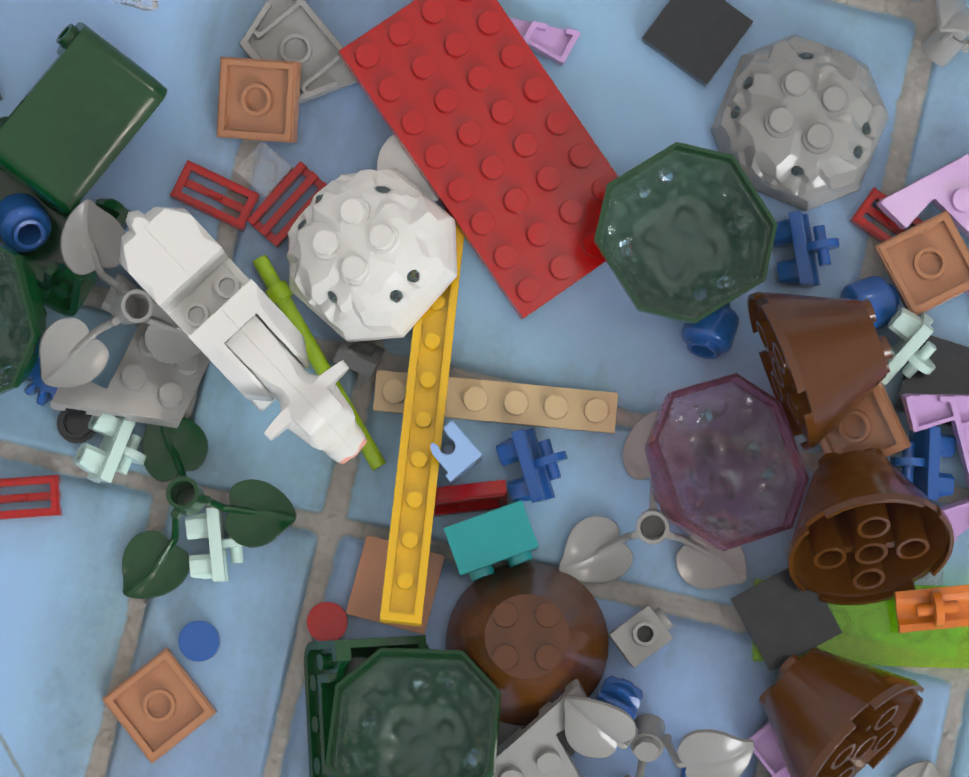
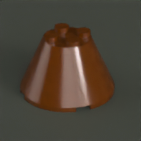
M755 292L748 295L747 306L752 332H759L761 341L766 349L759 352V356L777 404L793 436L802 434L806 441L800 443L801 447L804 450L814 448L890 372L887 360L892 359L893 355L889 342L885 335L879 337L873 325L876 322V315L869 299L859 301L855 299Z
M868 448L864 451H850L842 454L832 452L823 455L819 459V467L811 478L787 554L790 576L802 592L808 589L818 594L820 601L831 604H873L893 599V592L915 590L914 582L929 572L935 576L945 566L954 547V533L949 518L931 499L884 458L883 452L880 449Z
M525 562L510 568L509 565H504L494 569V574L476 580L457 601L451 613L446 632V650H463L501 691L499 721L517 726H527L539 715V710L547 702L553 703L565 692V687L575 679H578L586 696L589 698L603 676L608 658L609 640L606 621L593 595L573 576L560 572L556 567L541 563Z
M815 647L802 658L796 654L790 656L779 669V673L782 676L776 684L763 692L759 698V703L765 708L790 777H854L867 764L874 769L900 741L922 706L924 699L918 695V690L922 693L924 688L913 679Z

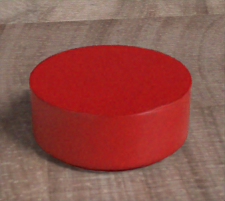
M322 602L315 605L307 616L308 631L318 641L339 640L345 634L348 627V617L345 610L333 602Z

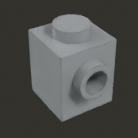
M646 605L608 633V636L629 665L634 668L673 639L668 631L674 626L660 607L653 611L649 605Z

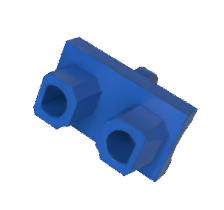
M801 211L788 213L789 219L777 222L778 225L773 244L775 247L793 244L796 258L777 262L779 282L783 284H800L806 287L819 286L820 279L815 253L818 255L820 267L831 265L829 250L840 247L839 238H827L825 225H817L813 227L815 241H813L808 214H802Z
M938 426L917 432L910 430L909 442L911 446L902 450V457H890V463L894 467H901V473L929 499L938 500V497L953 495L954 477L949 473H939L940 458H953L956 452L955 436L942 433L941 427Z
M534 428L511 432L512 438L496 446L501 464L508 466L520 462L524 475L523 477L508 481L511 500L513 502L531 500L532 503L555 498L551 481L561 478L557 463L568 459L566 451L554 453L550 439L538 442Z

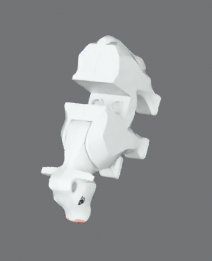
M154 207L146 214L139 210L128 212L126 223L129 230L121 237L119 263L259 411H264L276 399L280 403V414L266 429L264 435L272 441L286 429H289L310 446L322 450L340 464H344L357 456L366 444L367 439L355 421L352 408L336 385L338 380L349 370L347 364L342 360L322 375H313L307 372L304 367L307 369L310 365L303 335L252 279L249 280L233 263L223 248L186 209Z

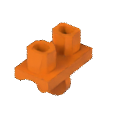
M969 584L893 592L898 633L969 626Z

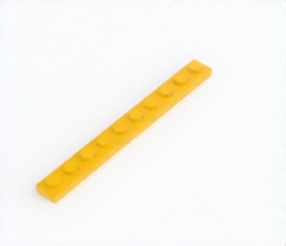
M457 226V277L413 326L380 612V622L412 626L422 625L439 462L431 452V443L438 445L441 451L464 236Z

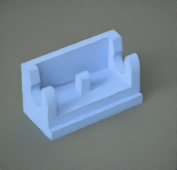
M452 420L444 427L449 443L455 447V450L450 445H445L444 452L446 454H443L438 445L431 443V452L439 462L440 468L446 473L445 478L450 485H454L482 461V454Z

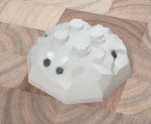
M396 168L383 170L366 169L360 170L357 173L341 174L336 180L331 181L313 196L310 205L302 212L288 232L289 289L347 342L404 337L457 277L455 219Z

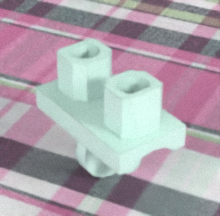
M901 307L889 321L888 328L900 336L901 339L893 347L890 345L893 358L887 360L890 372L881 381L884 385H887L907 361L909 363L902 369V373L908 378H911L918 370L930 375L936 368L929 358L937 350L936 346L927 341L919 350L921 345L934 332V329L931 327L934 319L925 312L918 317L916 314Z
M102 414L101 416L92 415L88 428L104 435L99 448L88 443H82L76 452L73 463L88 472L87 479L96 483H100V481L111 483L115 472L127 475L131 463L143 465L146 456L137 451L141 437L132 434L136 422L126 421V417L109 414Z
M213 507L206 508V513L185 518L187 540L209 538L210 554L189 556L190 576L192 578L213 579V582L216 583L229 581L226 549L230 548L232 564L244 563L242 549L244 546L237 544L230 536L229 539H225L222 511Z

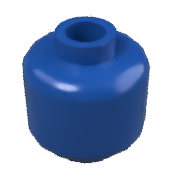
M15 193L0 201V238L4 244L13 248L16 252L23 253L34 251L44 245L50 236L52 227L50 217L39 200L27 193Z
M869 276L848 284L840 293V298L859 301L869 299L876 315V322L873 323L876 330L888 325L891 318L897 312V306L900 303L896 288L879 276Z
M711 296L708 297L707 300L698 301L708 303L711 300ZM729 303L696 324L684 322L681 332L682 339L692 354L704 359H715L718 355H723L731 349L739 326V317L730 308Z

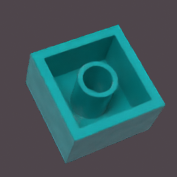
M522 500L443 528L460 576L463 577L469 574L471 582L494 574L492 566L507 561L510 568L532 560L531 552L539 547Z

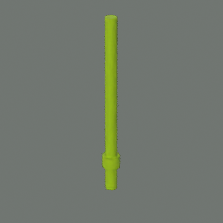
M267 255L257 258L252 263L267 287L265 294L303 335L308 360L316 374L322 375L331 366L291 298L294 295L293 292L289 289L286 280L281 281ZM338 380L336 385L352 408L355 421L367 439L361 452L372 471L385 465L386 461Z

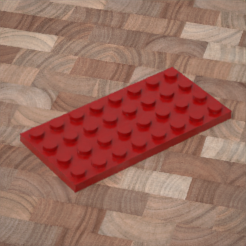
M414 0L339 50L338 55L446 212L455 219V225L521 320L606 262L595 245L594 238L606 186L609 182L618 178V175L497 0ZM622 244L618 246V253L625 249Z

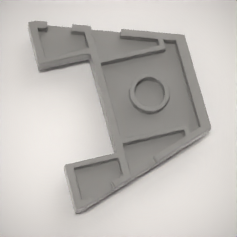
M304 0L266 1L239 43L242 50L251 59L301 62L299 105L357 83L338 55L339 50L344 47Z
M117 274L115 279L120 283H126L129 290L138 289L125 276ZM112 286L110 287L101 309L111 313L110 304L113 297L118 294V290ZM144 322L135 323L134 325L138 326V329L108 387L103 388L90 381L72 388H58L50 403V408L65 411L66 408L86 411L85 414L101 416L102 414L126 417V421L178 428L210 363V359L203 352H200L191 359L181 363L168 364L160 362L152 357L144 344L143 334L149 324Z
M578 679L571 681L565 687V692L553 703L547 702L539 710V715L524 729L519 727L497 747L493 777H582L558 734L565 730V697L577 696L588 698Z

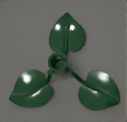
M185 417L182 418L178 428L147 424L142 443V454L146 456L144 466L148 473L157 481H171L166 489V498L174 508L170 513L172 517L171 539L168 540L163 533L150 530L139 533L130 540L125 548L122 559L123 594L134 599H152L172 592L184 582L190 570L189 554L184 549L175 546L179 540L181 515H195L204 505L228 512L225 520V528L228 535L239 545L257 548L274 541L296 521L297 514L292 503L284 493L273 485L255 479L243 480L231 488L229 493L230 505L223 504L212 499L210 496H206L193 479L187 477L186 471L198 469L206 459L208 440L204 431L196 423Z

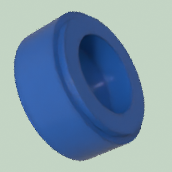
M206 621L188 623L181 630L178 638V645L182 654L189 660L197 662L212 658L218 652L221 642L216 627Z

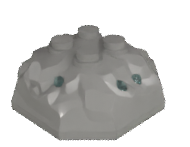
M791 35L741 56L710 130L719 151L734 155L757 192L806 212L859 190L889 115L868 65L842 51L832 49L809 39Z

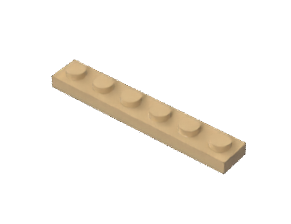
M377 370L373 411L403 414L408 373ZM449 377L444 418L614 434L618 393Z

